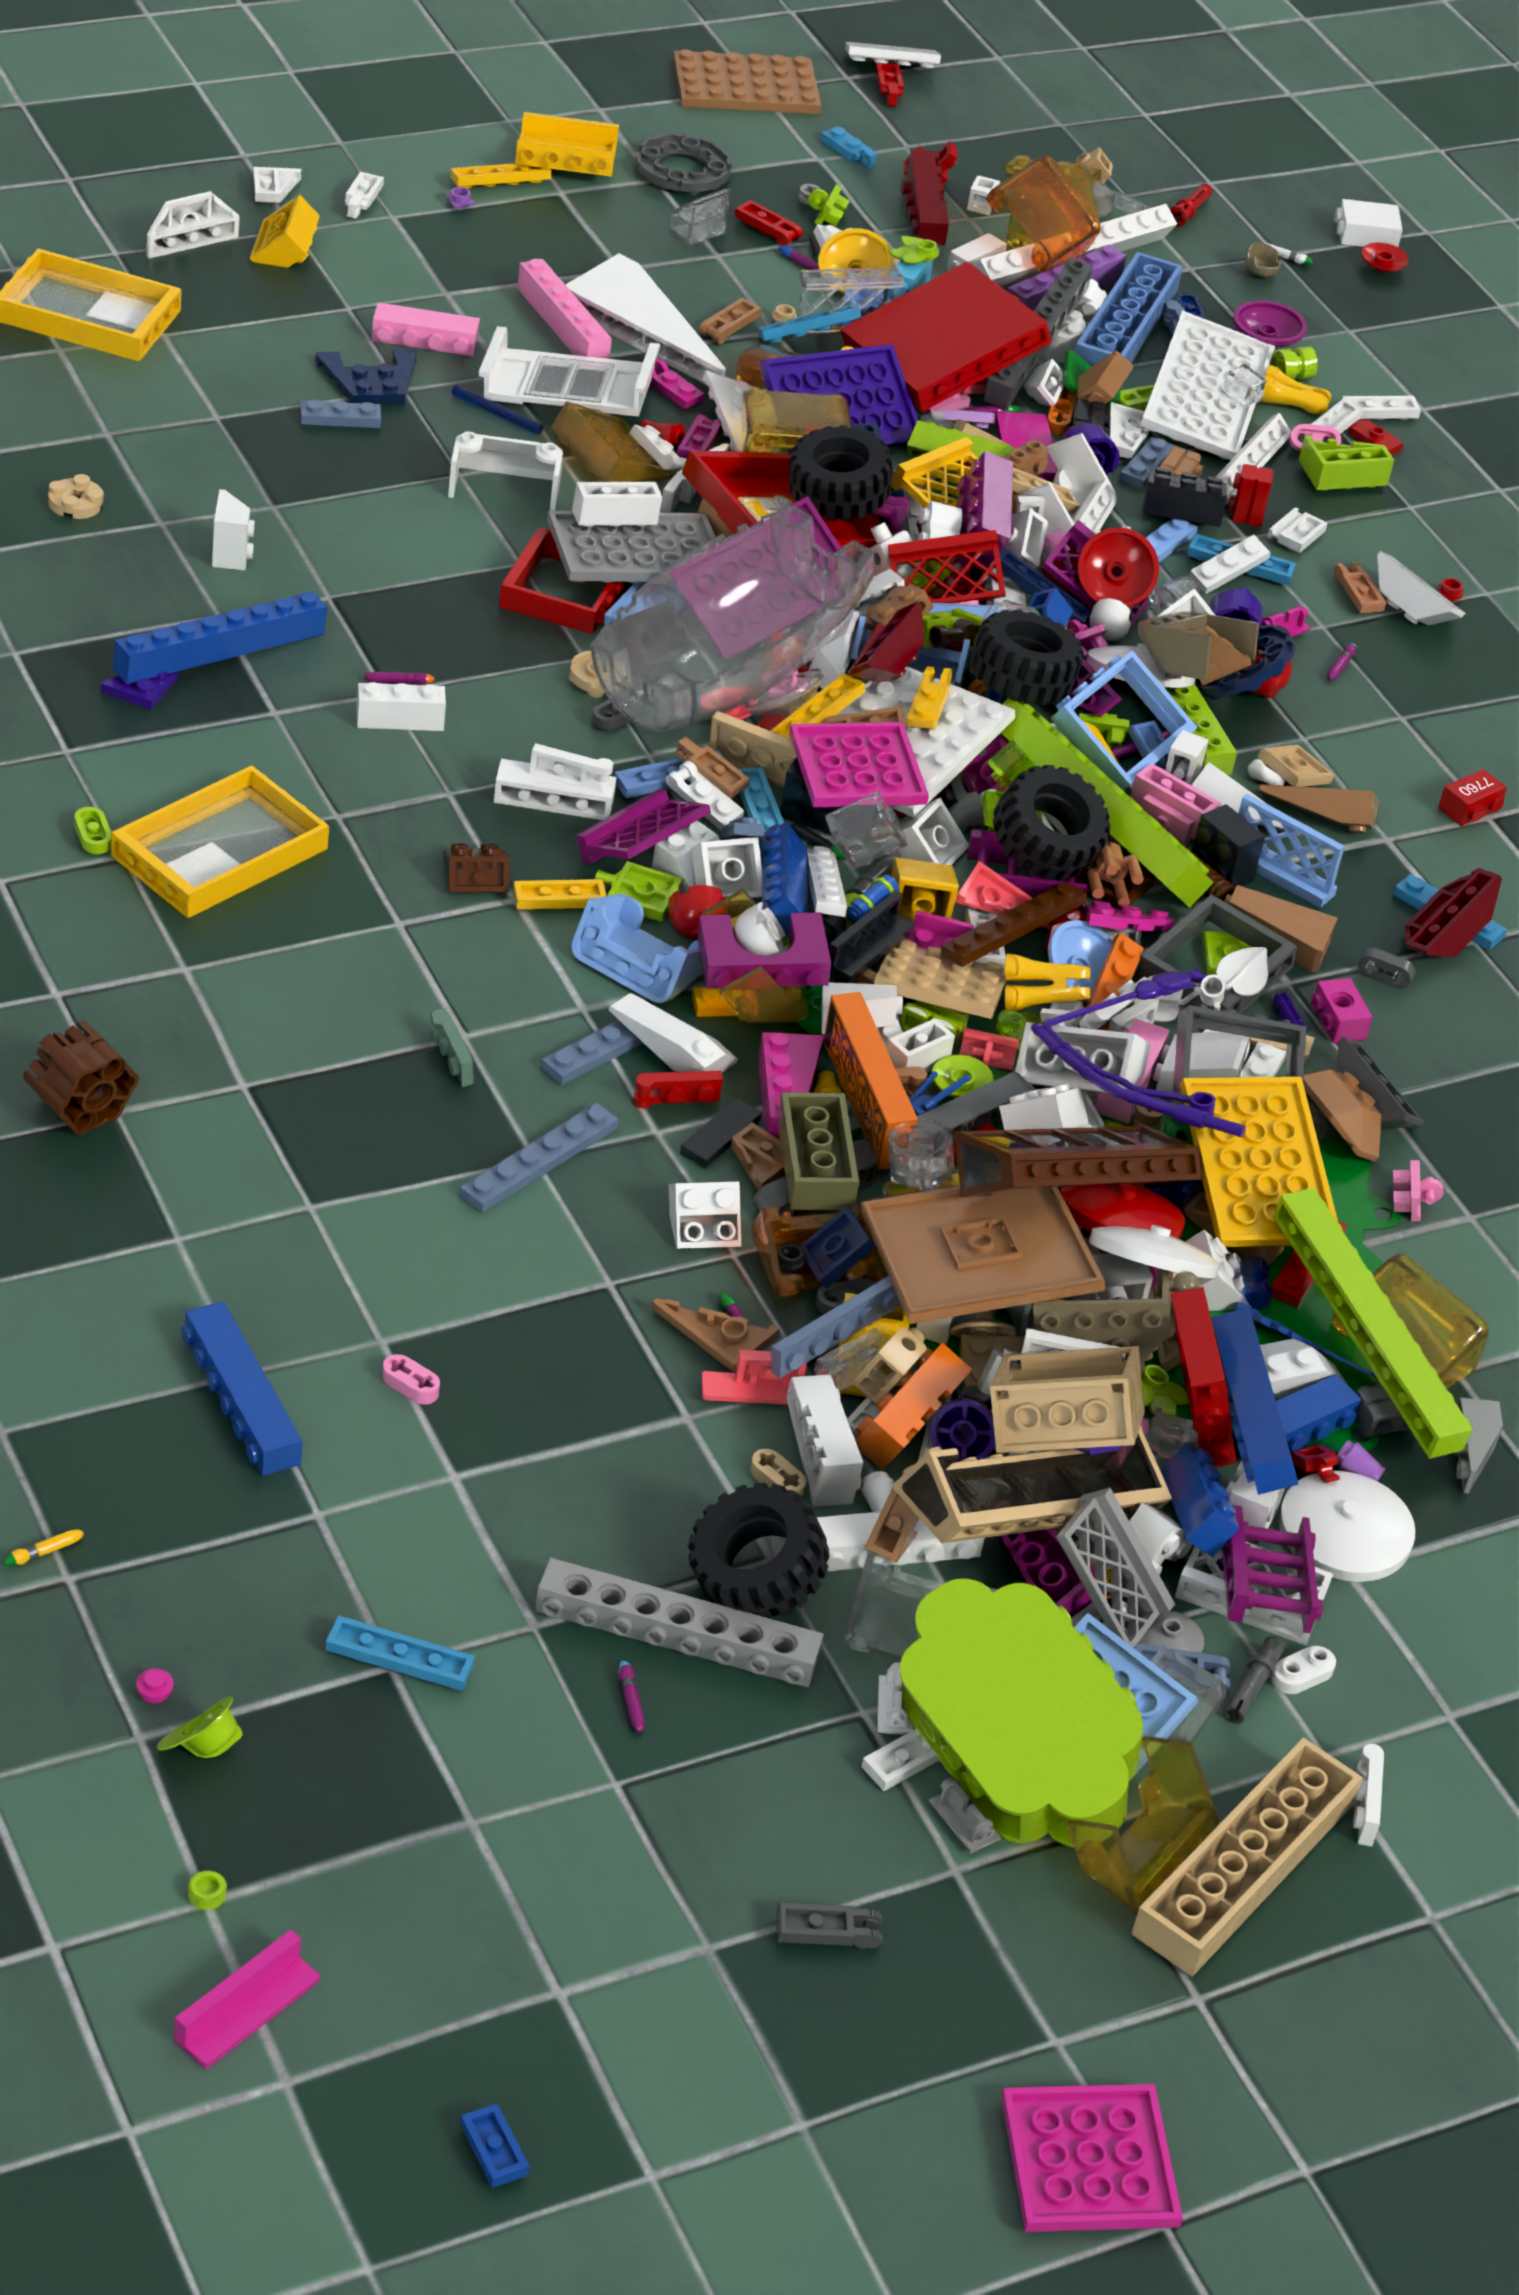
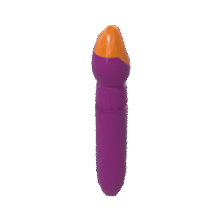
M369 672L364 675L365 680L375 683H415L417 685H424L435 680L433 676L423 672L415 674L404 672Z

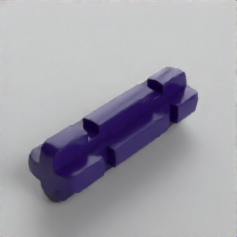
M1276 993L1272 1003L1281 1019L1290 1020L1291 1024L1306 1026L1288 993Z

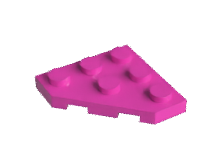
M1093 900L1092 905L1085 904L1084 908L1085 919L1089 925L1126 930L1129 924H1132L1134 930L1154 931L1158 927L1164 932H1168L1174 927L1175 920L1172 917H1168L1169 912L1151 909L1150 914L1141 913L1142 911L1136 906L1122 905L1121 909L1112 908L1109 902Z

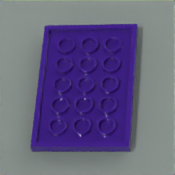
M893 344L765 359L759 363L788 453H791L793 446L805 434L809 435L812 430H822L825 426L839 427V425H846V427L851 428L852 424L877 423L882 439L888 448L908 444L918 417Z

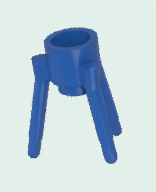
M933 1071L915 1093L908 1097L916 1116L938 1107L937 1103L969 1081L970 1076L965 1075L934 1097L930 1095L923 1096L922 1094L938 1075L936 1071Z

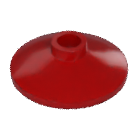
M1370 243L1365 245L1361 251L1362 259L1370 266L1382 272L1401 270L1409 262V257L1405 251L1387 243Z

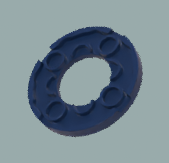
M1277 625L1259 626L1257 650H1263L1266 655L1265 658H1259L1260 662L1253 667L1244 668L1245 673L1240 674V672L1236 671L1203 686L1200 679H1196L1195 685L1201 695L1210 697L1211 700H1218L1222 697L1244 691L1253 692L1261 687V683L1271 677L1282 674L1284 667L1290 661L1295 651V643L1290 632L1286 628Z

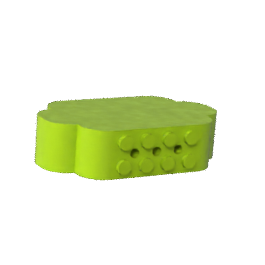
M955 1579L942 1584L928 1593L921 1600L916 1610L915 1625L918 1639L906 1649L900 1663V1676L903 1683L902 1708L907 1711L908 1720L917 1729L920 1736L929 1744L930 1749L934 1750L937 1758L951 1777L962 1784L961 1788L986 1819H990L993 1822V1828L1001 1838L1009 1842L1030 1843L1049 1834L1058 1843L1067 1847L1086 1848L1096 1845L1116 1832L1126 1816L1129 1781L1136 1774L1140 1765L1143 1720L1136 1706L1137 1702L1134 1695L1126 1686L1122 1688L1118 1684L1110 1664L1104 1659L1100 1661L1095 1655L1090 1639L1085 1633H1078L1072 1626V1619L1067 1610L1061 1605L1057 1607L1046 1592L1034 1585L1013 1583L992 1592L990 1588L979 1581Z

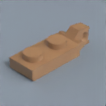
M686 736L678 741L675 754L682 762H693L698 772L730 799L748 787L749 777L708 745L705 747L697 746Z

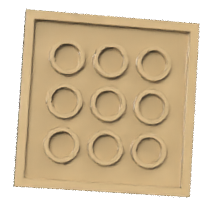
M903 940L887 953L874 981V984L896 985L897 995L989 1019H992L1007 983L1005 968L1000 963L973 961L961 967L942 957L941 948L929 947L924 949L916 947V943L910 940Z

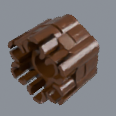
M86 1021L77 1022V1026L84 1034L72 1025L65 1031V1036L60 1032L54 1033L53 1036L51 1034L46 1035L39 1043L42 1047H39L37 1050V1055L41 1059L33 1060L28 1066L38 1077L35 1078L27 1070L23 1074L24 1081L77 1135L85 1134L92 1129L116 1120L122 1114L126 1103L139 1082V1076Z

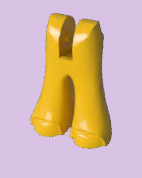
M1269 365L1257 402L1292 405L1312 414H1324L1328 410L1331 393L1322 388L1297 382L1285 375L1279 367Z
M1006 954L1005 976L1007 981L1053 982L1052 985L1045 986L1006 985V1012L1018 1011L1046 1003L1076 1002L1090 999V987L1075 985L1074 987H1067V979H1074V981L1090 979L1091 967L1077 964L1046 963L1031 960L1020 955Z

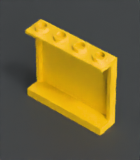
M524 112L520 139L517 140L515 164L612 177L619 124Z

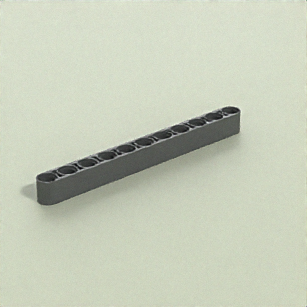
M1013 1072L918 1115L910 1166L954 1145V1132L975 1131L987 1122L993 1127L1003 1123L999 1106L1010 1103L1009 1097L1036 1089L1019 1073ZM866 1139L853 1145L859 1177L858 1190L908 1167L879 1170ZM786 1176L763 1186L753 1198V1205L774 1226L783 1225L813 1211L790 1210Z

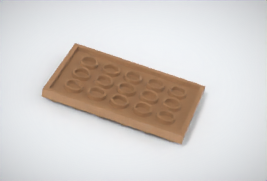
M687 49L674 51L673 53L681 107L806 114L821 113V101L811 58L804 56L784 57L782 55L761 56L756 53L743 55L735 52H728L726 54L713 51L692 52Z

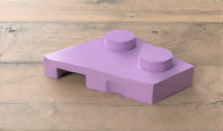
M944 409L943 420L956 421L961 419L965 422H972V425L977 428H989V423L995 424V413Z

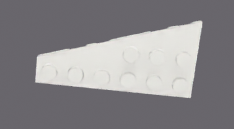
M705 371L702 379L704 384L709 385L710 390L708 394L710 399L715 400L717 405L715 411L718 419L722 422L721 426L725 436L730 437L731 442L729 446L731 451L774 452L777 417L768 390L750 386L744 381H736Z

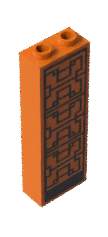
M861 992L831 995L823 1042L879 1170L910 1166L918 1118Z

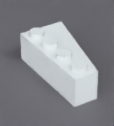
M831 1374L791 1377L786 1399L812 1506L853 1504L856 1490L861 1488V1471L864 1463L842 1407L839 1389L835 1388Z

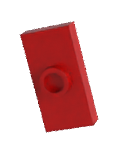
M1364 419L1349 428L1348 434L1356 440L1364 443L1385 445L1391 455L1403 449L1404 443L1368 419Z

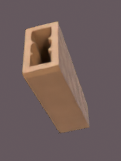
M1239 885L1236 886L1233 895L1227 894L1225 903L1297 945L1294 963L1317 974L1332 940L1337 917Z

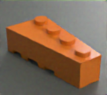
M943 1342L934 1352L928 1347L915 1362L920 1366L915 1373L908 1370L895 1384L900 1390L894 1396L888 1392L877 1404L876 1408L880 1410L875 1418L868 1415L855 1429L860 1433L855 1439L858 1449L881 1470L904 1449L914 1435L938 1410L943 1401L951 1395L972 1370Z

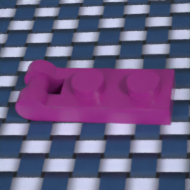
M698 414L680 443L677 455L680 458L687 459L690 450L709 451L718 435H721L723 431L720 419L710 420L707 419L706 415Z

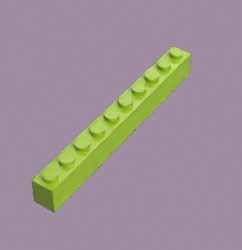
M1315 1188L1281 1195L1273 1215L1274 1219L1428 1458L1431 1459L1463 1451L1473 1430L1469 1420L1462 1414L1452 1394L1447 1391L1438 1377L1437 1371L1430 1365L1422 1353L1420 1345L1415 1342L1407 1330L1404 1321L1399 1318L1390 1304L1389 1298L1376 1283L1372 1272L1367 1269L1359 1257L1357 1249L1352 1246L1344 1234L1341 1225L1334 1219L1326 1202L1321 1199Z

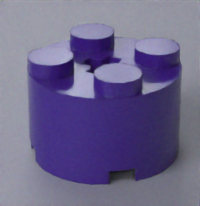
M1082 424L1077 427L1068 428L1064 439L1083 433L1105 474L1107 475L1109 472L1112 474L1116 470L1119 463V450L1100 426Z
M1242 587L1226 590L1211 599L1209 608L1216 616L1259 622V626L1262 625V605L1249 589Z

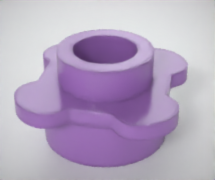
M455 187L451 190V193L446 195V199L451 202V206L454 208L464 209L467 206L474 205V200L470 199L471 192L467 188Z

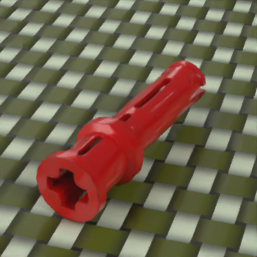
M1201 184L1188 198L1180 199L1176 206L1169 209L1174 219L1179 216L1175 220L1177 223L1175 227L1183 226L1188 219L1195 215L1196 209L1212 195L1213 190L1210 185Z

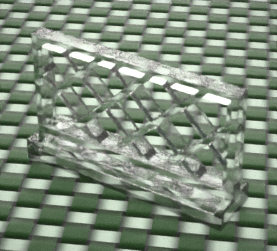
M897 267L800 270L799 280L802 285L798 317L810 315L812 312L819 313L816 308L826 299L833 305L831 309L842 307L852 299L860 308V311L862 310L867 315L869 312L864 307L874 298L881 304L878 308L899 298L900 288H903L904 277ZM867 289L871 294L859 303L854 295L860 290ZM884 289H893L892 296L885 302L878 297ZM836 290H843L846 295L835 304L830 296ZM808 291H819L822 294L813 304L807 300ZM840 323L830 325L831 328L825 331L817 332L816 329L806 331V333L841 332L840 328L844 326H840Z

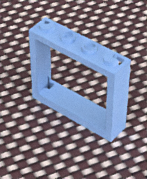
M1132 650L1122 659L1119 655L1115 656L1107 663L1109 667L1107 671L1103 667L1090 677L1092 680L1090 685L1086 681L1073 691L1075 695L1073 699L1069 695L1056 705L1059 711L1051 717V720L1067 739L1122 790H1125L1134 782L1137 773L1164 757L1170 751V747L1182 730L1192 733L1198 728ZM1118 673L1171 734L1170 737L1127 773L1073 711Z

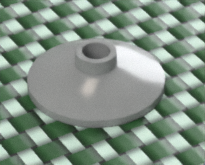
M1170 1611L1159 1614L1138 1644L1202 1653L1204 1636L1199 1626L1192 1619L1181 1613Z

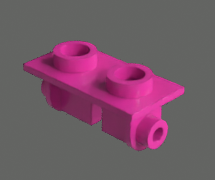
M1296 606L1293 609L1287 610L1285 614L1279 613L1267 616L1262 621V625H1277L1286 628L1290 632L1291 637L1311 630L1304 623L1305 618L1308 616V610L1302 606Z

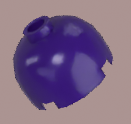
M969 1398L952 1400L943 1405L932 1419L929 1431L932 1447H940L941 1450L957 1448L959 1455L950 1463H957L970 1457H976L978 1460L981 1458L985 1459L995 1448L992 1412L977 1400Z

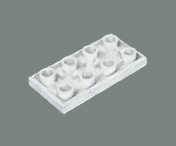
M845 42L844 50L850 55L849 57L852 60L865 61L866 57H870L877 63H888V60L891 59L895 60L899 65L911 66L912 61L918 62L921 67L934 68V64H939L941 60V54L936 50Z

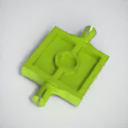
M628 861L623 869L615 875L598 870L595 879H603L605 885L611 886L607 896L624 893L641 904L644 917L660 922L664 920L668 912L669 897L681 889L683 881L681 877Z

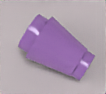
M1347 1440L1336 1456L1338 1459L1336 1464L1340 1466L1339 1470L1357 1473L1376 1481L1380 1479L1386 1470L1358 1442L1354 1444Z

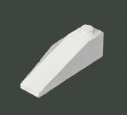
M1208 762L1191 785L1219 801L1221 806L1227 804L1237 813H1239L1242 797L1246 794L1262 801L1210 762ZM1249 806L1248 811L1253 820L1261 819L1257 810ZM1272 820L1276 830L1285 832L1280 822Z
M632 993L609 1007V1011L674 1072L721 1070L723 1073L738 1061L717 1039Z

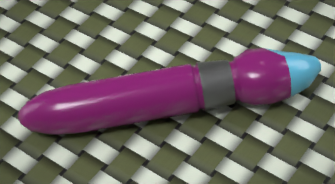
M1348 644L1345 647L1343 653L1327 673L1328 680L1336 679L1349 660L1355 655L1357 648L1355 644Z
M621 1661L618 1678L622 1683L630 1722L635 1731L642 1732L645 1720L634 1681V1670L628 1662Z

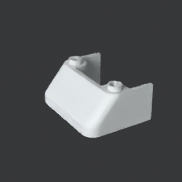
M464 432L458 435L455 440L451 460L448 497L454 498L459 468L552 480L550 511H555L562 473L563 451L554 443H539Z
M1083 433L1048 445V452L1058 468L1053 483L1070 489L1080 506L1074 514L1067 512L1051 482L1016 494L1014 499L1017 501V496L1044 497L1043 518L1048 521L1045 535L1057 531L1067 533L1077 520L1081 521L1093 532L1095 530L1099 531L1116 504V493Z

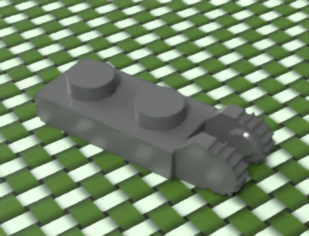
M780 1902L777 1905V1942L853 1946L854 1944L859 1949H875L883 1943L881 1931L874 1929L882 1924L881 1914L876 1910L826 1904Z

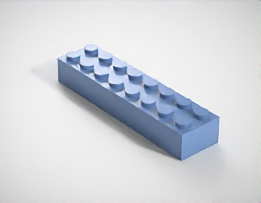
M1136 252L1077 341L1074 352L1091 367L1116 350L1132 363L1165 312V302L1172 300L1177 293L1183 266Z

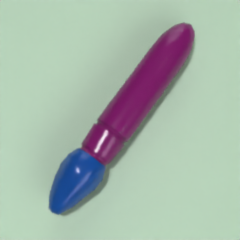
M782 245L778 247V250L786 258L792 259L811 271L820 274L818 262L794 251L790 246Z

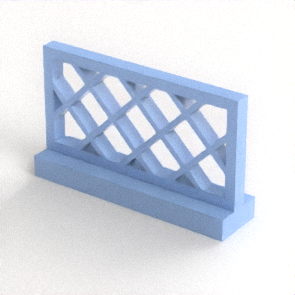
M1249 794L1244 795L1238 814L1257 830L1256 825L1264 824L1270 835L1264 839L1256 873L1319 908L1324 906L1336 894L1338 886L1334 885L1345 846ZM1249 806L1257 810L1261 819L1253 820L1248 811ZM1272 820L1280 822L1285 832L1278 834ZM1296 834L1304 835L1309 845L1302 847ZM1288 837L1294 850L1287 851L1281 838ZM1273 841L1279 854L1268 849L1266 843ZM1324 846L1334 852L1333 858L1326 860L1320 847ZM1313 850L1319 863L1311 865L1305 852ZM1297 854L1303 867L1292 862L1290 856ZM1322 868L1327 880L1318 876L1314 870Z

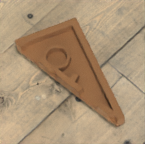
M656 1298L652 1301V1309L733 1373L736 1372L739 1350L763 1351L780 1337V1329L774 1325H770L769 1329L749 1325V1319L730 1317L726 1313L700 1307L698 1312L681 1308L680 1302L670 1299L662 1300Z

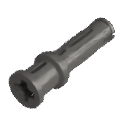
M887 849L867 874H862L857 878L855 887L849 888L845 895L850 893L861 895L869 889L875 878L890 875L894 858H902L901 854L895 850L892 856H889L893 849Z

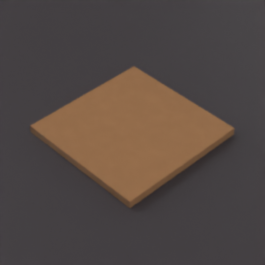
M1002 1179L988 1181V1184L1000 1182ZM960 1186L861 1203V1213L909 1324L1105 1291V1280L1058 1187L1006 1189L991 1192L989 1196L961 1197Z

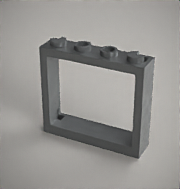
M1211 894L1203 902H1198L1188 915L1180 917L1174 927L1167 933L1163 932L1149 948H1144L1143 953L1140 955L1137 976L1142 979L1144 976L1148 978L1160 973L1178 971L1163 960L1210 921L1251 947H1265L1267 949L1268 977L1264 988L1252 996H1240L1232 989L1224 996L1223 1001L1220 1003V1010L1232 1009L1237 1011V1014H1241L1293 968L1297 945ZM1195 983V987H1201V984ZM1195 987L1189 990L1183 989L1181 999L1192 993ZM1197 995L1184 1006L1199 1007L1201 1004H1206L1201 1001L1200 995ZM1206 1005L1208 1009L1214 1010L1213 1006Z
M1203 1004L1199 1007L1187 1005L1178 1015L1173 1093L1182 1094L1180 1083L1183 1078H1189L1192 1027L1287 1044L1285 1077H1302L1303 1081L1307 1026L1291 1024L1290 1020H1269L1266 1016L1260 1014L1241 1015L1232 1009H1222L1220 1011L1208 1009ZM1172 1100L1174 1104H1184L1182 1101Z

